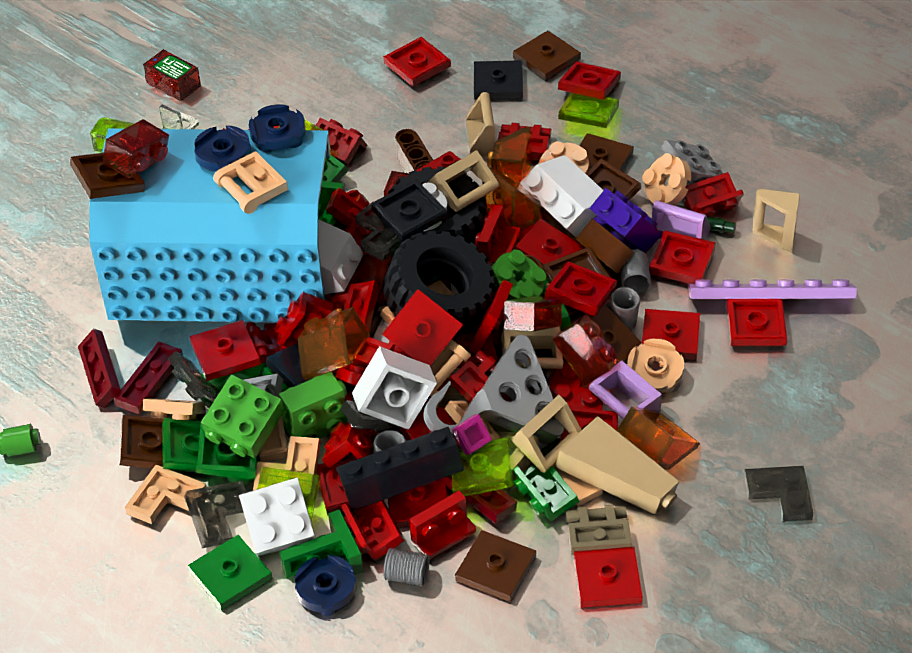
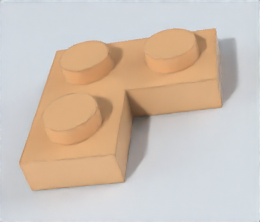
M143 399V411H152L151 416L168 417L169 414H173L172 419L190 420L196 419V414L205 413L206 402Z
M290 436L286 464L257 462L253 491L298 478L304 497L313 498L321 445L320 439Z
M155 465L125 506L126 514L152 524L166 503L193 512L206 494L207 486L204 482Z

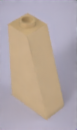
M598 416L559 451L555 465L558 469L650 513L656 514L662 507L669 508L677 498L675 491L679 481Z

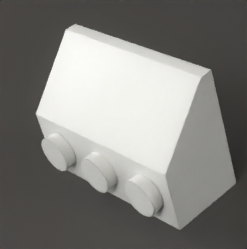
M566 155L537 164L519 183L575 237L580 234L591 219L596 217V214L589 208L604 191Z

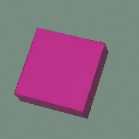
M474 414L451 429L465 455L472 454L493 440L479 414Z

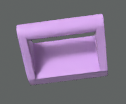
M655 200L652 209V219L657 223L655 229L662 235L665 230L704 240L707 239L710 234V223L706 215Z
M620 361L593 381L588 388L628 424L652 418L661 411L662 394L623 361ZM618 387L638 406L630 411L607 389Z

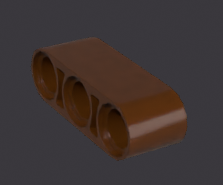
M402 129L396 133L397 158L407 175L409 172L417 170L433 161L419 135L414 130Z
M591 219L575 238L584 247H589L596 257L617 274L635 254L594 219Z

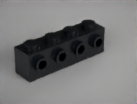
M449 427L435 430L429 434L336 467L351 511L464 470L457 443Z

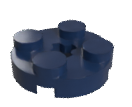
M283 104L263 107L258 110V116L254 119L251 117L249 120L251 140L258 145V149L261 152L265 153L273 150L299 147L302 144V138L306 131L303 114L297 109V113L291 111L289 106Z
M226 126V130H217L216 127L206 129L197 136L194 143L196 162L201 167L210 171L217 172L219 169L252 153L248 134L235 126Z
M328 555V559L318 560V557L311 558L303 563L296 572L295 591L298 600L309 610L320 612L324 616L333 615L338 609L346 606L352 600L357 590L352 566L338 556ZM329 580L332 581L331 586L326 588L320 587L319 582L326 583Z

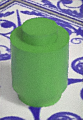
M31 423L5 428L0 432V455L11 457L36 452L37 445H41L40 432L38 428H33Z

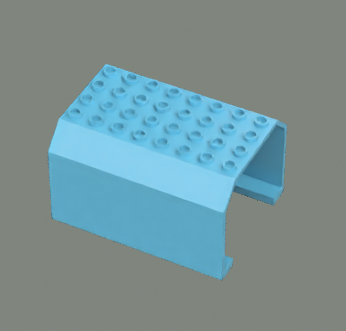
M108 128L102 153L126 151L135 148L154 160L152 164L138 171L145 183L144 192L90 199L89 243L108 320L238 322L243 320V322L256 323L278 322L280 317L286 316L291 301H296L302 292L325 300L318 246V211L325 159L330 158L328 131L306 130L302 138V144L299 147L273 150L265 153L261 152L258 149V145L251 140L249 130H244L248 134L252 153L256 151L287 181L288 185L287 191L260 204L253 213L246 214L240 208V203L224 187H220L214 182L213 177L216 171L207 170L196 162L194 153L195 139L206 129ZM238 176L233 178L247 195L253 192Z

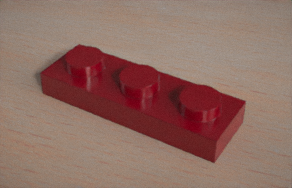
M93 328L78 345V349L95 405L105 408L121 389L103 332Z
M158 341L115 396V406L140 415L143 411V399L153 398L183 358L182 349Z

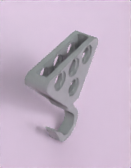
M525 335L515 337L482 389L472 399L458 424L447 425L440 421L436 414V406L443 399L451 381L429 399L425 405L423 415L424 421L431 432L449 427L453 437L455 435L451 429L474 414H479L483 420L513 432H518L553 400L530 339ZM527 356L531 359V366H530V363H529V361H528ZM516 361L522 362L525 368H521ZM537 382L540 383L541 388H542V391H540V388H539ZM527 387H531L535 391L536 395L531 394L527 390ZM501 394L507 395L510 399V402L505 401L501 397ZM553 417L534 436L539 438V442L548 445L563 433L564 427Z

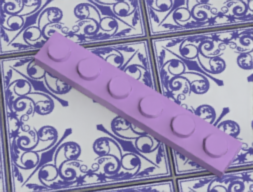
M700 279L695 280V284H689V296L691 299L856 298L857 287L849 283L847 279H833L832 284H822V280L806 279L805 284H794V280L779 279L778 284H767V280L752 279L750 284H739V280L735 279L723 280V284H712V280Z

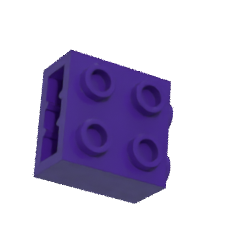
M605 188L589 208L596 214L594 220L631 250L638 249L646 254L662 235L655 229L657 223L618 190L613 194Z

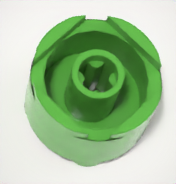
M516 249L505 253L492 265L493 277L495 279L493 296L502 281L506 280L513 284L501 311L502 314L505 315L529 307L542 293L546 273L533 260L525 256L522 251Z

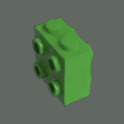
M331 371L279 393V398L282 400L285 409L282 414L284 430L289 438L290 436L322 439L329 436L331 430L340 422L347 423V415L350 413L345 402L347 390L341 380L337 381Z
M231 374L202 419L201 425L205 436L210 441L216 444L223 442L229 445L234 453L245 457L247 454L256 458L285 409L280 398Z

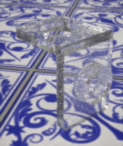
M163 104L159 106L163 129H195L199 125V120L180 113ZM182 121L189 122V126L183 128Z

